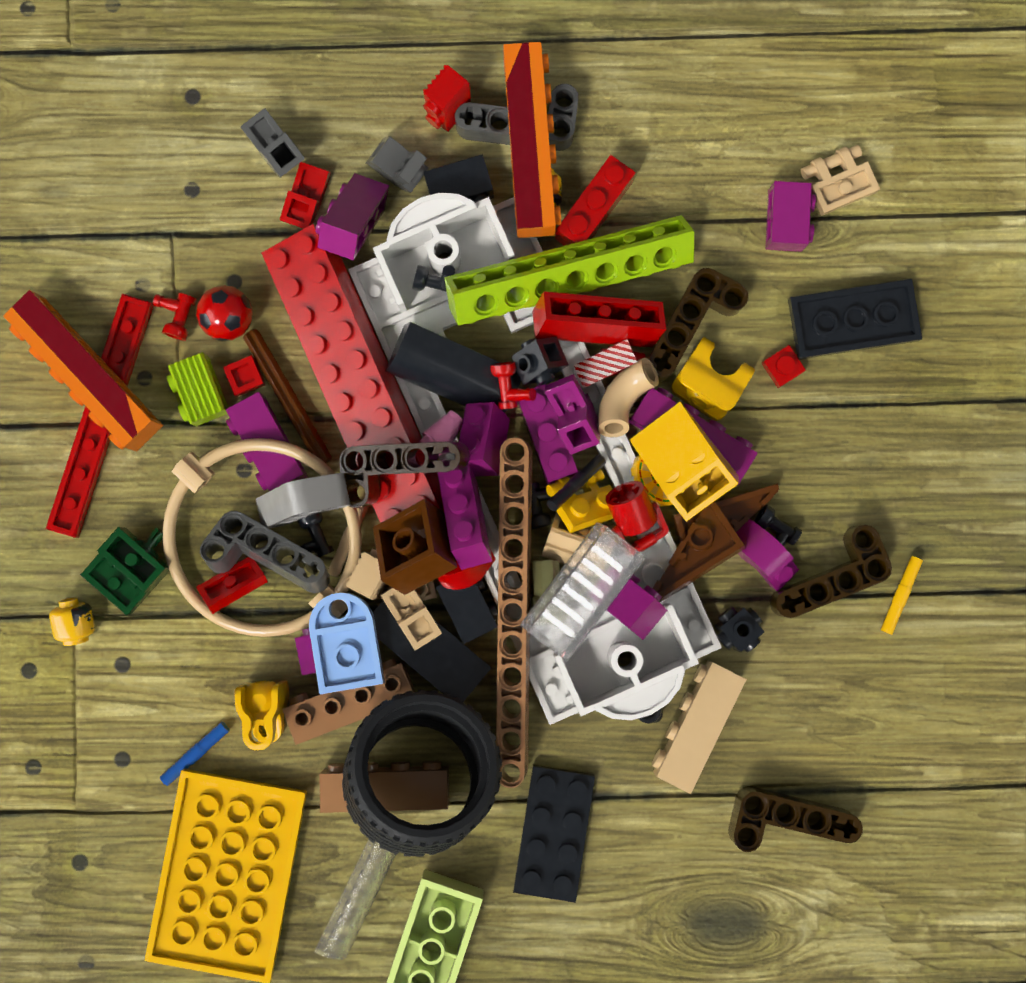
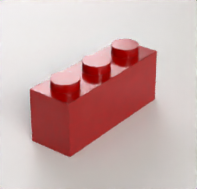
M610 155L564 217L561 225L556 228L555 239L564 246L592 239L632 185L636 172Z

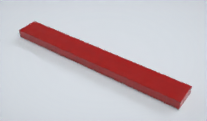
M122 294L101 359L128 387L154 305L152 302ZM86 406L46 525L47 530L73 538H79L110 443L109 436L111 435L105 426L101 428L88 416L91 411Z

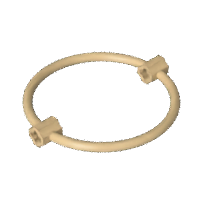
M254 438L234 441L208 452L201 458L193 451L189 452L172 470L180 480L170 496L163 522V547L167 566L182 595L204 617L227 630L239 634L271 637L291 634L309 627L312 611L288 622L266 625L243 622L231 618L220 611L212 614L202 597L188 581L179 561L176 547L177 516L188 489L194 494L197 493L215 475V472L209 467L226 457L250 451L280 453L305 463L321 476L336 473L311 452L297 445L274 439ZM343 507L349 531V551L343 574L335 588L329 584L324 591L319 592L308 603L313 609L326 596L335 593H347L349 590L345 582L349 581L348 576L352 575L355 565L359 564L358 559H360L362 544L361 525L356 508ZM342 600L334 601L331 606V612L337 618L348 609L347 604Z

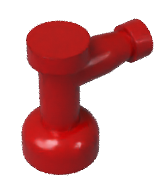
M178 293L177 299L166 298L159 294L154 296V306L163 307L175 312L172 323H166L163 327L162 333L164 335L186 341L188 330L184 325L191 305L195 306L196 298L183 293Z
M500 362L490 365L491 374L494 377H498L501 396V401L498 402L499 409L518 407L517 401H534L536 399V390L534 388H512L511 376L516 372L515 362Z

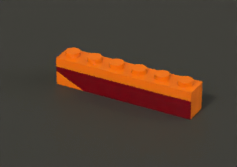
M541 42L503 44L517 238L555 236L556 225H561L560 205L554 206L553 194H559L558 175H552L551 164H556L555 144L549 145V134L554 133L553 114H547L546 103H551L550 83H544V73H549L548 53L542 54Z
M29 289L3 315L11 324L9 330L21 341L26 340L31 346L28 349L29 352L40 362L43 363L45 361L51 368L48 371L49 374L61 384L65 383L71 389L68 392L70 397L79 405H85L91 411L88 416L101 428L105 426L111 433L109 439L122 450L127 448L137 452L164 426L45 297Z

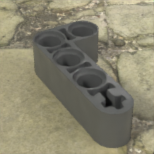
M560 84L552 90L549 112H547V114H553L554 130L563 128L568 132L565 137H557L553 133L549 134V145L555 144L556 151L568 149L574 138L578 92L569 84ZM565 98L572 104L568 107H561L557 104V101ZM464 103L456 110V130L463 139L510 145L507 107ZM468 118L473 119L471 125H465ZM483 119H486V128H482ZM496 121H504L507 127L497 130L492 127V124Z
M238 511L225 513L200 546L202 559L215 573L229 571L240 556L245 554L308 592H322L330 583L329 573L324 562L319 557ZM243 526L239 532L235 534L230 533L234 527ZM268 541L265 547L261 549L255 548L259 542ZM218 551H224L220 558L212 559L213 554ZM288 555L294 556L290 563H281L284 557ZM306 571H308L309 573H311V574H313V575H310V576L308 577Z

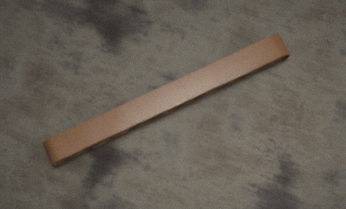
M516 437L504 441L500 449L496 746H499L500 758L502 759V766L500 767L502 778L500 784L506 788H516L524 780L528 771L532 448L528 442ZM519 443L524 448V456L519 461H513L509 457V449L512 445ZM514 475H519L524 482L523 489L519 493H513L508 486L510 478ZM513 507H518L523 512V520L518 525L512 524L508 519V512ZM517 539L522 543L523 551L520 556L516 557L509 553L507 546L510 540ZM510 571H517L522 576L523 581L520 588H513L509 585L507 576ZM509 603H516L521 607L522 616L520 619L515 620L508 616L507 606ZM515 635L521 640L522 647L519 651H513L508 648L506 643L508 636ZM510 667L518 669L521 673V681L514 683L508 680L506 669ZM510 699L516 700L521 706V712L518 714L508 712L505 705L506 701ZM512 731L518 734L521 741L520 744L514 746L507 743L505 733ZM505 765H516L520 770V775L517 777L509 776L505 771Z

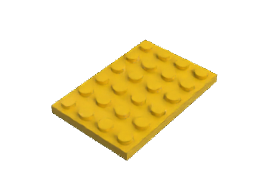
M190 769L181 770L144 961L262 983H270L272 981L307 791Z

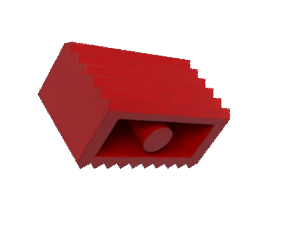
M444 65V70H439L440 74L435 75L436 79L431 80L432 84H427L428 89H423L425 99L423 107L427 111L425 118L436 129L442 127L445 131L449 132L456 124V110L464 103H471L470 83L449 65Z

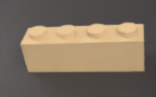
M707 660L705 665L700 664L693 678V681L697 683L692 693L687 692L683 697L679 707L683 711L678 721L673 720L667 730L666 738L669 740L664 750L659 749L652 761V766L655 767L653 773L656 777L689 794L692 793L747 679Z

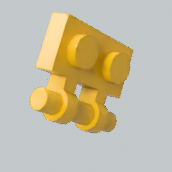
M601 469L582 487L585 493L573 494L557 510L558 515L570 533L613 519L605 501L606 495L612 488L610 485L599 488L596 483L604 480V473ZM564 477L556 480L555 483L547 485V494L550 497L554 496L571 478Z

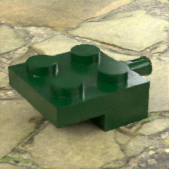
M117 527L97 550L99 554L80 575L126 616L131 615L169 572L167 563L158 556L154 549L163 539L162 530L155 527L153 532L144 541L137 538L127 528Z

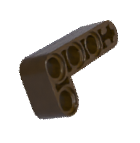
M703 268L694 275L666 326V331L659 338L649 357L650 362L656 369V363L660 361L664 353L671 354L665 362V368L661 372L656 370L659 381L668 379L675 371L708 308L725 316H734L742 310L749 298L748 292L743 285L710 268ZM699 279L708 280L712 285V290L702 291L698 287L697 281ZM731 293L737 296L739 300L738 306L727 304L725 294ZM687 305L693 306L697 311V317L687 318L683 313V307ZM671 332L679 333L683 338V344L679 346L671 344L668 340V334Z
M459 441L348 447L341 453L339 463L340 473H344L350 500L349 507L359 508L376 503L380 497V475L460 470L467 466L470 460V452L468 447ZM419 449L425 455V462L422 466L416 462L415 458ZM388 451L394 457V463L391 467L385 461ZM357 453H360L363 457L361 468L357 466L355 461ZM455 453V460H439V454ZM359 485H361L365 490V497L363 500H361L357 494V489Z
M869 525L853 526L847 529L843 541L851 561L774 592L770 599L772 611L778 616L794 618L888 579L891 575L892 566L877 530ZM859 531L864 532L867 537V542L862 548L857 545L855 540L856 534ZM872 560H875L879 566V571L874 577L868 572V564ZM844 571L849 574L851 579L849 586L846 588H842L839 584V576ZM815 583L819 584L822 589V594L817 600L812 599L809 592L811 586ZM800 597L802 600L790 603L789 609L781 607V604L785 602V598L795 599Z
M752 786L743 787L738 791L728 828L730 839L744 852H752L760 847L766 824L843 843L856 842L863 833L861 821L843 808ZM757 796L759 798L758 806L753 810H746L745 803L747 799ZM782 804H789L788 814L785 817L778 818L776 815L777 808ZM819 811V821L814 825H808L807 818L809 814ZM832 820L840 824H846L848 821L849 827H843L841 830L832 824ZM746 827L752 829V835L748 840H738L740 830Z

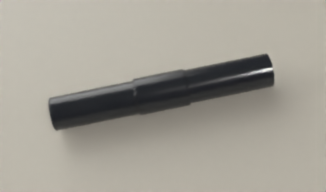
M596 455L584 468L577 472L547 501L549 509L557 511L573 494L578 492L606 464L605 458L601 455Z

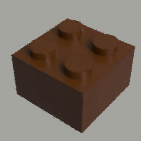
M426 499L419 501L373 527L381 581L404 595L457 568L456 559L450 548L445 513Z

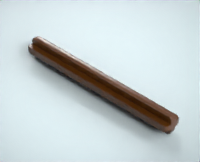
M257 329L247 332L243 336L244 341L308 451L325 463L332 460L331 454Z

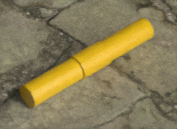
M914 556L910 557L881 631L893 635L923 560Z

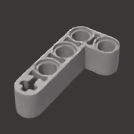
M336 473L285 483L256 498L260 523L270 529L293 523L314 513L350 506V500L344 473Z

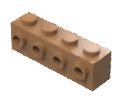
M395 658L383 662L382 668L385 680L383 684L316 694L309 698L307 692L290 698V705L282 710L295 745L362 720L369 716L370 712L380 705L381 702L386 699L389 701L397 694L400 695L407 691L415 693L416 691L405 662L396 663Z

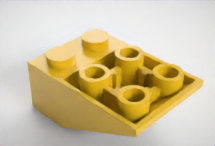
M681 401L630 439L667 498L686 522L739 484L738 474Z

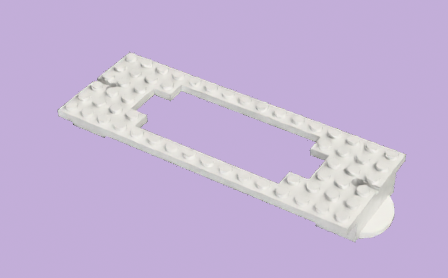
M436 193L421 197L403 208L391 223L386 239L387 242L373 247L376 257L348 270L389 361L405 324L412 322L445 338L443 330L457 325L449 309L447 292L426 286L422 291L412 289L418 265L425 266L430 275L441 277L442 270L446 265L453 266L455 274L539 253L542 252V248L537 237L517 238L514 197L493 206L489 197L475 203L460 194ZM442 253H449L450 255L445 259L438 258ZM534 307L522 308L503 315L511 334L534 324ZM558 340L569 364L561 370L564 378L575 375L584 394L588 393L598 417L599 404L606 391L603 383L600 380L583 388L574 367L575 364L590 358L584 342ZM395 376L422 435L425 430L446 414L437 394ZM600 434V444L595 446L599 455L603 456L606 460L604 466L614 488L623 483L634 481V476L631 477V468L636 457L626 434L612 438ZM442 453L439 460H455V453ZM479 489L489 545L496 558L484 575V578L498 607L499 532ZM656 522L654 526L651 527L648 531L636 535L637 540L645 536L649 532H653L654 530L658 529V522ZM668 531L666 536L659 539L657 543L646 550L638 552L633 556L623 553L612 559L619 571L623 572L627 568L641 580L637 585L644 589L646 585L653 588L669 566L668 562L677 547ZM510 571L507 576L509 585L513 588H520L522 584L517 572ZM693 583L660 602L668 611L644 640L628 629L595 600L570 612L566 608L565 623L534 625L531 617L530 598L529 679L549 724H554L578 712L580 716H584L595 710L612 719L634 720L652 715L669 704L681 688L685 670L699 664L698 658L722 648ZM509 603L507 614L510 618L517 620L522 616V609L516 603ZM510 635L516 650L519 651L522 647L521 640L515 635ZM630 651L631 662L627 666H619V655L622 652Z

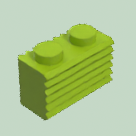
M201 352L168 365L171 374L167 376V381L173 393L178 392L182 403L178 404V409L185 422L189 421L190 424L199 426L227 415L226 409L229 407L208 355Z

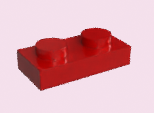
M247 557L235 564L229 571L219 573L196 588L210 612L214 614L268 581L256 561Z

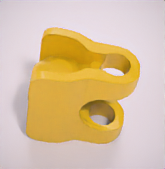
M703 337L672 383L671 391L683 401L717 421L724 418L727 412L736 405L752 378L755 368L744 362L734 374L722 375L717 373L710 364V356L715 348V343Z
M256 681L244 683L235 688V707L242 720V737L248 748L264 750L283 734L284 713L282 709L287 706L289 700L288 681H280L278 683L274 681ZM261 726H264L266 734L262 732ZM252 730H253V735H254V737H255L259 742H256V741L252 738V735H251Z

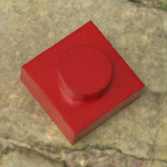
M790 345L761 363L777 388H780L806 371Z
M252 355L223 367L236 397L266 385Z

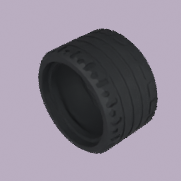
M418 690L415 693L407 691L400 695L397 694L388 701L386 699L370 712V715L363 719L352 739L342 774L344 801L348 804L346 808L354 824L358 823L360 826V832L369 838L372 843L376 841L380 844V848L386 849L391 853L398 854L401 852L404 853V856L422 857L425 854L433 855L449 849L463 840L482 821L496 800L495 795L499 792L500 780L502 778V772H500L502 759L500 758L499 746H496L495 743L497 739L490 730L489 724L482 720L483 716L479 712L477 713L470 704L466 705L463 703L462 699L450 696L451 694L445 692L440 694L436 690ZM411 726L428 727L443 733L459 747L468 763L470 791L464 808L457 816L437 824H412L398 819L383 807L370 785L368 760L369 753L376 743L387 734L400 728Z

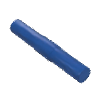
M220 722L160 776V780L166 786H169L180 776L181 770L188 769L230 731L228 726L224 722Z

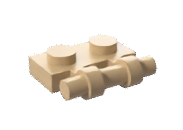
M859 145L851 148L845 146L836 150L834 155L825 159L819 157L812 160L810 165L801 168V175L805 180L813 176L818 178L819 182L811 185V193L816 196L815 204L821 216L873 195L880 190L868 161L856 166L854 159L862 156ZM840 165L844 172L831 177L829 170Z

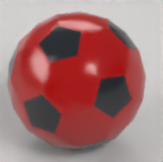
M227 285L216 286L207 290L200 297L196 310V317L202 330L213 339L220 341H231L244 335L251 325L253 316L252 306L246 295L236 287Z

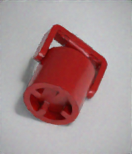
M630 481L623 483L606 495V504L616 523L612 530L621 550L628 556H633L638 552L646 550L668 534L669 529L663 514L656 502L651 503L642 482ZM658 522V529L649 532L636 540L632 545H627L624 536L639 535L648 531Z

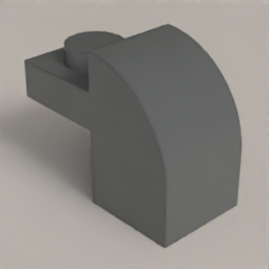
M266 108L240 126L279 178L305 159Z
M391 136L383 138L366 161V164L385 179L410 193L423 177V172L429 168L424 164L427 158L418 150L409 152Z

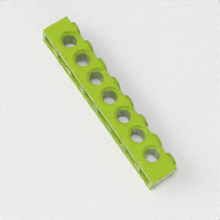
M680 215L447 276L444 278L449 309L458 326L471 324L481 319L501 316L507 312L522 308L534 307L543 291L569 294L590 292L611 284H620L637 277L649 276L671 268H679L682 265L694 262V230L685 218Z

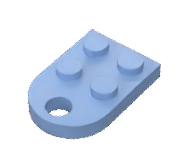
M335 593L320 600L312 610L309 619V632L319 694L385 683L375 619L369 605L362 598L351 593ZM336 600H342L347 604L348 612L343 618H337L331 612V606Z

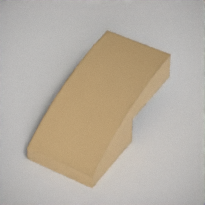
M389 587L379 593L415 651L442 634L415 590L404 595Z

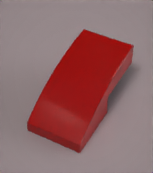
M300 162L292 190L287 193L280 221L303 229L312 225L323 200L331 172Z

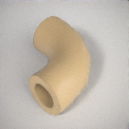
M642 358L637 363L625 368L607 386L600 401L598 412V432L601 435L612 438L626 434L629 430V413L633 404L642 394L658 386V374L649 359Z

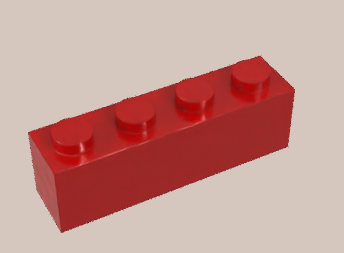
M543 291L533 309L535 338L538 339L557 337L558 340L614 345L627 339L630 346L653 348L666 331L663 302Z

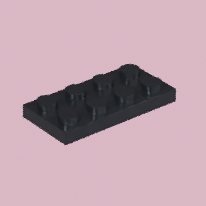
M912 279L801 295L788 299L796 353L799 360L922 340Z
M539 765L532 766L513 893L576 903L595 781L594 774Z

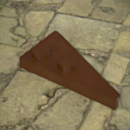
M777 483L718 501L716 504L735 532H737L761 507L765 506L778 492L779 486ZM702 511L687 522L680 513L672 516L680 543L686 538L688 529L693 522H696Z
M715 501L704 508L696 522L692 523L688 529V535L681 541L669 560V566L661 579L655 583L653 589L662 596L659 602L664 601L746 548Z

